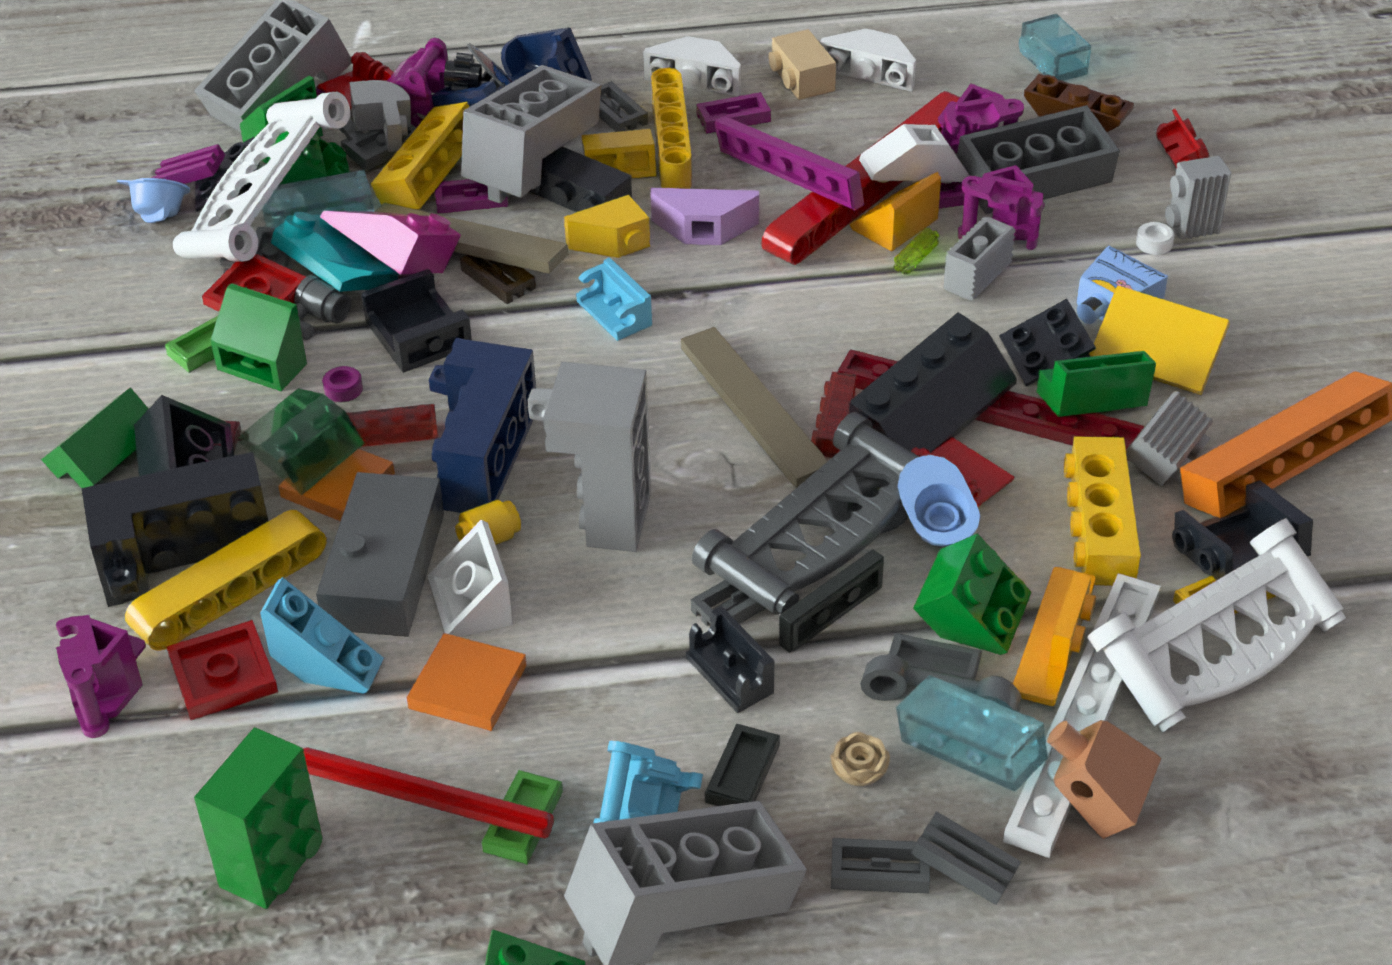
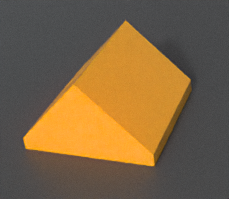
M937 171L895 192L849 224L851 229L892 252L938 219L941 176Z

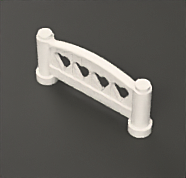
M339 92L320 94L316 99L280 102L272 105L267 111V121L269 124L251 141L221 178L204 205L193 229L181 232L175 237L173 241L175 253L184 259L225 257L233 262L252 259L258 249L257 234L250 226L254 221V217L261 211L264 204H266L273 191L278 187L283 177H285L292 164L295 163L301 151L304 150L319 127L338 129L347 124L350 118V106L345 96ZM289 132L286 139L275 144L277 137L281 133ZM266 157L271 158L267 165L256 170L262 159ZM252 183L251 188L247 192L237 196L242 186ZM233 209V213L229 218L219 222L221 215L225 211Z
M1287 518L1269 527L1249 542L1258 554V557L1137 628L1126 612L1087 636L1097 653L1102 650L1104 651L1154 727L1158 725L1162 732L1186 718L1181 711L1184 706L1204 703L1231 694L1268 674L1304 641L1314 626L1317 627L1319 625L1321 630L1326 632L1346 619L1342 612L1344 608L1293 536L1297 532ZM1266 591L1292 604L1295 609V616H1285L1281 625L1274 624L1268 615ZM1234 609L1259 622L1264 629V635H1254L1251 637L1250 644L1240 642L1236 634ZM1202 629L1228 642L1232 648L1231 656L1221 655L1218 664L1208 662L1204 656ZM1169 648L1196 662L1200 670L1199 675L1187 676L1185 684L1176 683L1171 676Z

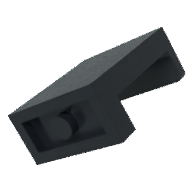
M430 269L364 291L361 295L366 323L403 373L447 357L452 351V345L456 338L472 340L469 316L463 309L453 313L436 291L434 274Z
M1259 480L1246 485L1245 506L1221 519L1214 517L1198 522L1185 510L1175 512L1172 539L1174 546L1180 553L1186 555L1204 573L1213 576L1217 581L1258 557V554L1249 542L1285 518L1288 519L1297 532L1293 537L1307 557L1311 556L1313 519Z

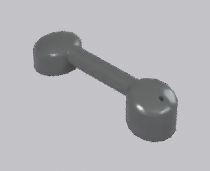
M892 654L879 655L869 661L860 683L862 691L867 696L881 701L900 697L905 693L907 684L975 698L973 710L977 718L984 725L999 731L1010 730L1015 726L1022 702L1019 690L1012 682L1003 677L992 675L980 681L911 667L903 658Z

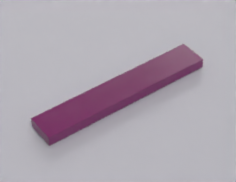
M726 116L715 120L721 152L853 210L864 205L859 172Z

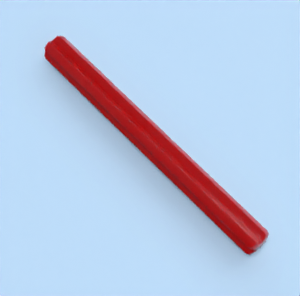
M306 747L303 749L310 775L543 839L548 838L551 834L554 816L546 811Z

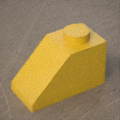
M630 195L564 216L565 240L569 250L619 258L650 247L649 217Z

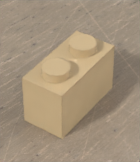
M809 29L772 37V51L769 52L768 56L770 67L779 74L787 89L790 88L798 100L835 91L836 62Z

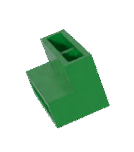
M1145 351L1055 361L1054 369L1040 370L1036 392L1058 417L1148 406L1156 362Z
M130 387L108 403L41 460L57 478L68 473L81 488L94 486L136 450L134 424L149 408Z

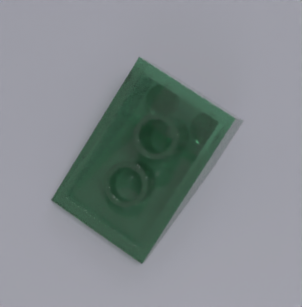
M300 388L296 389L237 437L240 444L250 452H253L260 461L291 485L300 495H303L365 444L345 410L322 393Z

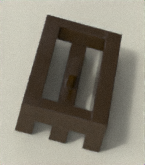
M470 255L460 259L462 272L506 304L513 302L512 295L518 298L525 295V288L530 292L536 289L535 276L524 268L488 260L493 264L490 265L483 258ZM503 272L510 276L512 279H514L516 282L512 281L510 278L505 276Z

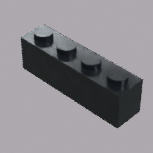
M562 146L542 159L541 185L531 189L529 192L574 212H579L626 195H630L632 198L631 175Z

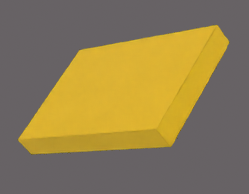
M1117 285L1094 341L1096 349L1090 352V356L1145 351L1156 362L1153 380L1202 395L1230 322L1222 317Z

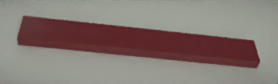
M850 349L836 372V383L864 390L898 361ZM1007 391L975 419L1073 446L1074 437L1124 438L1125 449L1130 446L1145 427L1097 413L1058 417L1043 399L1013 391Z

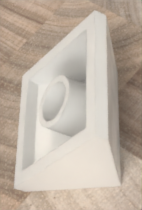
M480 520L427 575L444 632L457 637L513 625L508 580L487 522Z

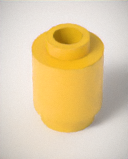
M494 500L460 513L459 523L455 525L456 536L460 542L480 520L488 523L495 545L512 539L514 533L521 530V519L515 505L511 501L501 502L500 500Z

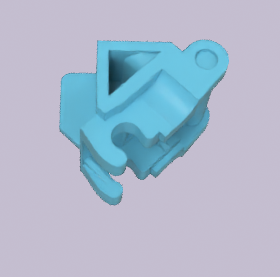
M609 741L607 752L612 753L603 802L600 817L594 818L593 823L677 812L681 792L689 789H700L703 774L681 772V768L676 766L677 762L656 756L653 749L626 742Z

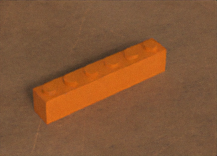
M1353 371L1182 466L1180 472L1184 504L1221 519L1245 505L1246 485L1261 480L1273 489L1392 421V382Z

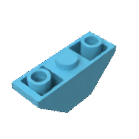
M280 578L260 612L270 656L304 683L362 694L369 691L384 657L286 579Z

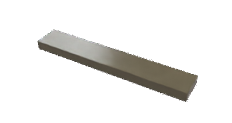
M383 203L374 211L397 214L413 213L430 216L431 214L389 203ZM440 215L450 221L449 227L461 234L453 252L550 274L569 255L567 243Z
M715 327L681 338L682 351L795 488L828 462L826 457Z

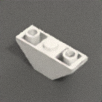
M861 29L821 39L820 44L836 62V74L912 92L914 90L916 59L896 35L871 29Z
M686 36L645 48L643 51L644 80L651 81V75L655 70L673 68L681 73L683 87L733 96H740L741 64L719 41Z
M903 124L863 152L859 159L870 178L883 183L888 181H909L915 183L937 171L941 176V183L947 184L962 182L965 177L970 176L936 125Z

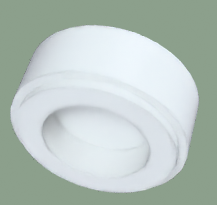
M1149 222L1139 227L1136 245L1141 251L1148 254H1165L1172 249L1175 234L1166 224Z

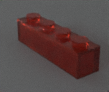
M832 372L830 381H825L824 396L826 397H821L820 412L822 414H817L816 428L818 430H813L811 440L825 457L833 458L841 451L833 445V437L840 422L849 414V401L855 397L856 374Z
M435 404L334 414L336 440L355 448L438 438Z

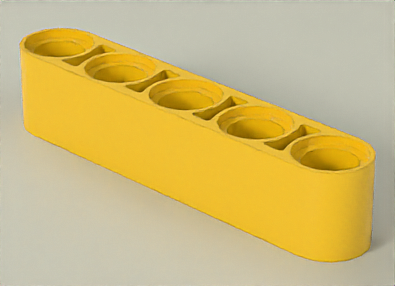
M660 68L651 75L652 109L660 184L662 188L690 189L692 186V154L682 75L673 68Z
M298 510L283 512L139 596L127 608L125 621L151 649L156 651L167 649L166 646L180 642L273 586L280 578H286L313 562L324 551L327 537Z

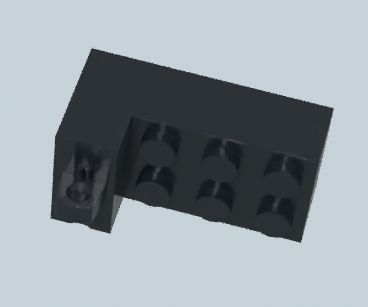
M253 452L81 488L90 548L108 607L135 600L150 591L147 574L198 563L269 521Z

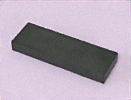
M872 549L780 614L779 645L789 653L795 651L881 589L884 557Z

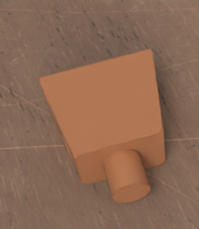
M1100 720L1080 731H1077L1067 721L1060 722L1047 738V743L1063 756L1054 776L1055 786L1103 839L1136 825L1161 757L1108 721Z

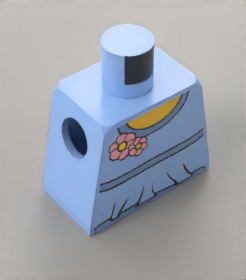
M1108 246L1080 278L1077 297L1078 317L1086 324H1092L1097 319L1103 321L1117 285L1164 299L1168 276Z

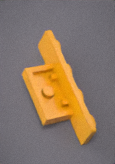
M1062 567L1053 568L1013 682L1014 686L1019 690L1022 699L1048 706L1056 704L1072 652L1080 653L1083 645L1086 627L1081 626L1083 620L1090 622L1096 602V596L1092 595L1096 580L1095 576Z

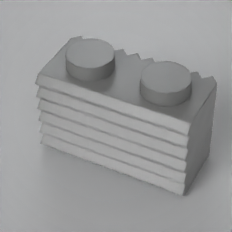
M1220 156L1177 163L1176 175L1172 176L1170 180L1172 198L1171 204L1166 207L1165 217L1168 226L1172 227L1182 240H1185L1186 237L1192 239L1193 236L1198 238L1200 235L1205 237L1206 234L1212 236L1213 233L1219 234L1221 231L1232 172Z
M982 217L978 224H974V228H970V232H966V235H963L962 239H959L958 243L954 244V247L946 251L944 289L970 301L975 299L1012 262L1011 257L1014 250L1012 246L1015 244L1013 241L1015 236L1013 234L1016 232L1015 229L990 217Z
M1174 391L1126 449L1127 459L1160 486L1170 476L1178 480L1181 477L1180 468L1192 461L1187 457L1189 453L1195 457L1211 439L1205 432L1211 426L1213 420L1211 417H1206L1205 412H1200L1199 407H1194L1193 402H1187L1186 397H1181L1180 392Z

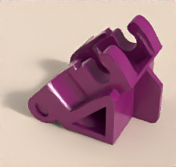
M439 38L429 39L425 48H420L402 61L390 79L387 80V82L394 83L403 88L409 95L411 124L416 128L424 120L417 113L426 116L434 107L432 93L447 87L444 85V70L448 60L447 47Z
M970 83L957 102H949L938 117V122L942 127V136L953 152L957 154L960 136L996 128L1002 121H1004L1003 126L1016 123L1019 117L1023 115L1024 104L1018 99H1004L1001 94Z
M1017 165L984 173L982 178L977 176L965 177L962 180V191L965 193L962 225L958 227V238L962 239V236L966 235V232H970V228H974V224H977L979 198L988 201L990 208H993L992 219L1012 226L1015 229L1013 241L1027 240L1026 248L1034 250L1038 244L1041 213L1045 207L1043 202L1044 193L1033 190L1034 184Z
M90 615L64 618L56 622L59 636L77 635L60 640V646L56 647L58 662L69 687L74 711L83 734L89 738H98L108 732L110 728L109 718L118 716L143 686L136 659L146 648V644L143 639L129 635L128 631L92 619Z

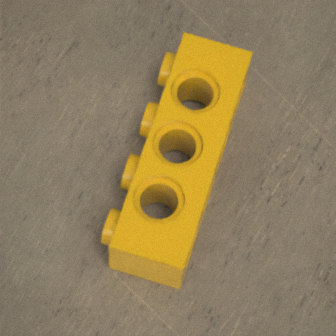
M468 102L433 107L372 181L371 186L381 205L389 203L416 210L421 209L462 156L463 112L469 108Z
M1074 437L1072 453H1065L1064 477L1071 478V482H1068L1067 506L1075 508V511L1071 512L1070 533L1071 537H1078V542L1074 543V567L1081 568L1082 573L1095 576V585L1113 586L1118 573L1137 579L1141 554L1124 438Z

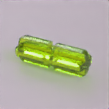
M929 227L924 228L894 257V269L901 271L904 275L909 274L939 244L938 238L940 235L937 230L932 231Z

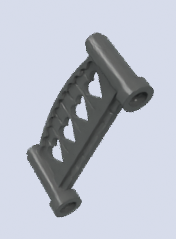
M852 412L840 422L833 437V445L841 450L736 540L733 541L718 529L708 531L695 546L692 554V563L708 575L717 574L773 614H782L799 602V595L795 593L797 590L820 580L846 564L864 550L884 530L902 505L898 491L900 473L907 463L919 456L872 428V422L858 412ZM855 476L884 479L890 484L879 488L877 496L866 497L862 495ZM827 500L858 503L863 508L852 512V517L849 520L838 521L833 517ZM799 524L830 527L835 532L824 536L822 544L811 546L805 542ZM771 548L800 551L807 556L803 560L795 561L793 569L783 571L776 566Z

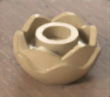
M854 732L848 737L841 738L837 742L834 752L830 755L831 765L837 776L844 782L854 786H868L877 782L886 773L890 762V754L885 750L883 742L879 738L862 732Z

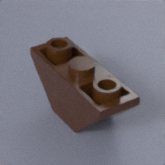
M1038 74L1024 90L1025 99L1038 117L1087 105L1106 132L1119 127L1134 108L1133 102L1123 100L1119 96L1107 95L1091 90L1084 85H1075L1061 81L1051 75Z

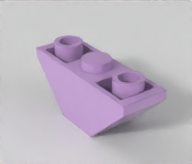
M651 188V221L684 244L722 245L759 224V191Z

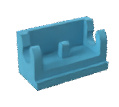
M610 257L605 259L603 264L588 269L579 276V280L582 283H588L592 279H595L591 287L584 288L576 293L577 302L617 341L652 326L651 296Z

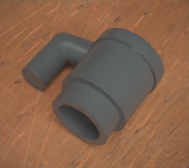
M315 275L304 278L296 289L294 303L297 304L301 332L304 339H310L315 330L314 326L302 321L307 313L325 322L331 321L337 324L341 323L350 312V297Z

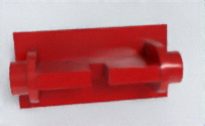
M1173 109L1172 112L1175 120L1160 124L1157 128L1156 138L1166 153H1168L1175 168L1177 169L1178 162L1210 157L1201 138L1195 140L1197 135L1188 118L1182 120L1176 109Z

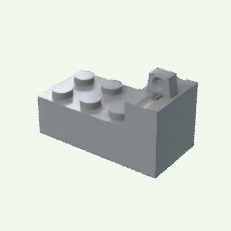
M276 0L194 91L211 116L241 132L240 123L257 107L307 76L317 77L325 82L340 76L351 65V56L329 18L294 0Z
M541 65L465 109L463 112L461 176L487 185L488 199L491 201L502 203L506 197H511V194L523 197L531 189L541 185L543 158L598 124L601 84Z
M561 361L553 389H531L528 398L529 418L543 421L544 430L547 434L545 439L547 452L575 454V468H581L577 483V498L583 499L584 502L580 509L579 528L586 530L587 547L637 552L651 497L646 370Z
M760 801L591 823L564 897L585 932L583 945L590 957L598 955L603 965L642 964L651 961L662 933L788 912L807 869Z

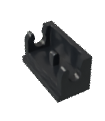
M722 606L711 612V626L704 634H702L703 631L697 623L692 625L689 632V651L686 652V659L736 713L774 694L775 661Z

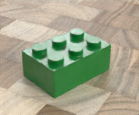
M254 727L194 796L219 887L264 909H268L278 895L288 890L295 873L306 859L312 858L318 852L323 836L303 748Z

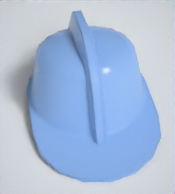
M167 179L117 180L118 183L130 187L132 208L147 223H156L176 216L180 210L184 195L190 192V187Z
M933 455L917 457L906 464L899 476L898 491L908 517L921 539L933 546L947 547L972 536L978 529L980 513L977 503L956 465L945 458Z

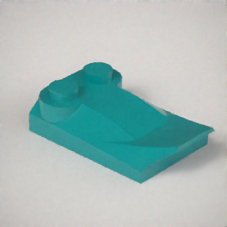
M295 212L294 215L287 216L285 221L274 229L271 240L274 246L340 292L370 290L399 278L400 274L370 255L360 245L320 218L321 214L311 215L305 212Z

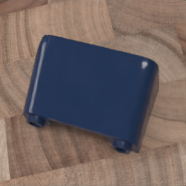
M570 27L517 35L502 48L501 62L506 75L512 82L541 65L592 81L590 71ZM494 81L486 82L477 88L452 91V87L448 86L435 92L432 95V102L434 107L468 102L469 107L502 89V87L497 88Z

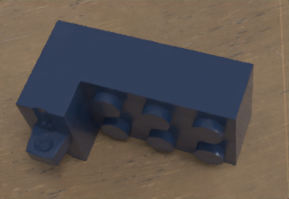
M456 338L452 345L451 353L447 355L443 365H435L428 381L430 391L446 395L449 405L445 430L441 438L435 439L432 447V461L437 463V478L440 479L444 511L463 513L494 500H499L534 420L529 418L528 398L531 389H536V378L532 349Z

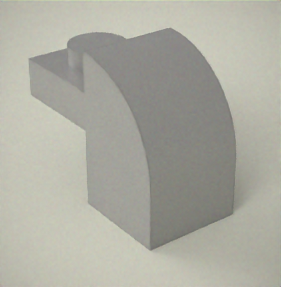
M387 81L350 82L351 110L355 130L384 129L388 152L398 151L402 146V136H408V127H411L410 97L407 92L400 86Z

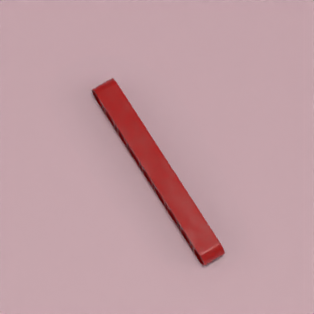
M948 91L941 92L884 137L903 124L936 125L942 134V127L938 122V117L949 102H957L960 97ZM860 154L845 167L853 169L860 174L864 199L863 206L853 210L811 192L766 228L761 241L762 249L792 265H797L903 181L883 183L872 180L859 161Z

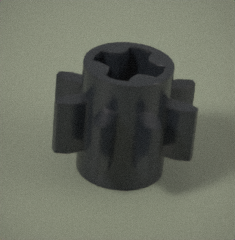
M457 52L454 61H446L444 85L452 87V91L481 86L482 65L474 63L473 54Z

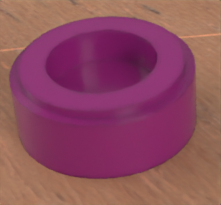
M335 367L323 376L324 394L332 401L348 402L357 398L363 391L361 374L353 367Z

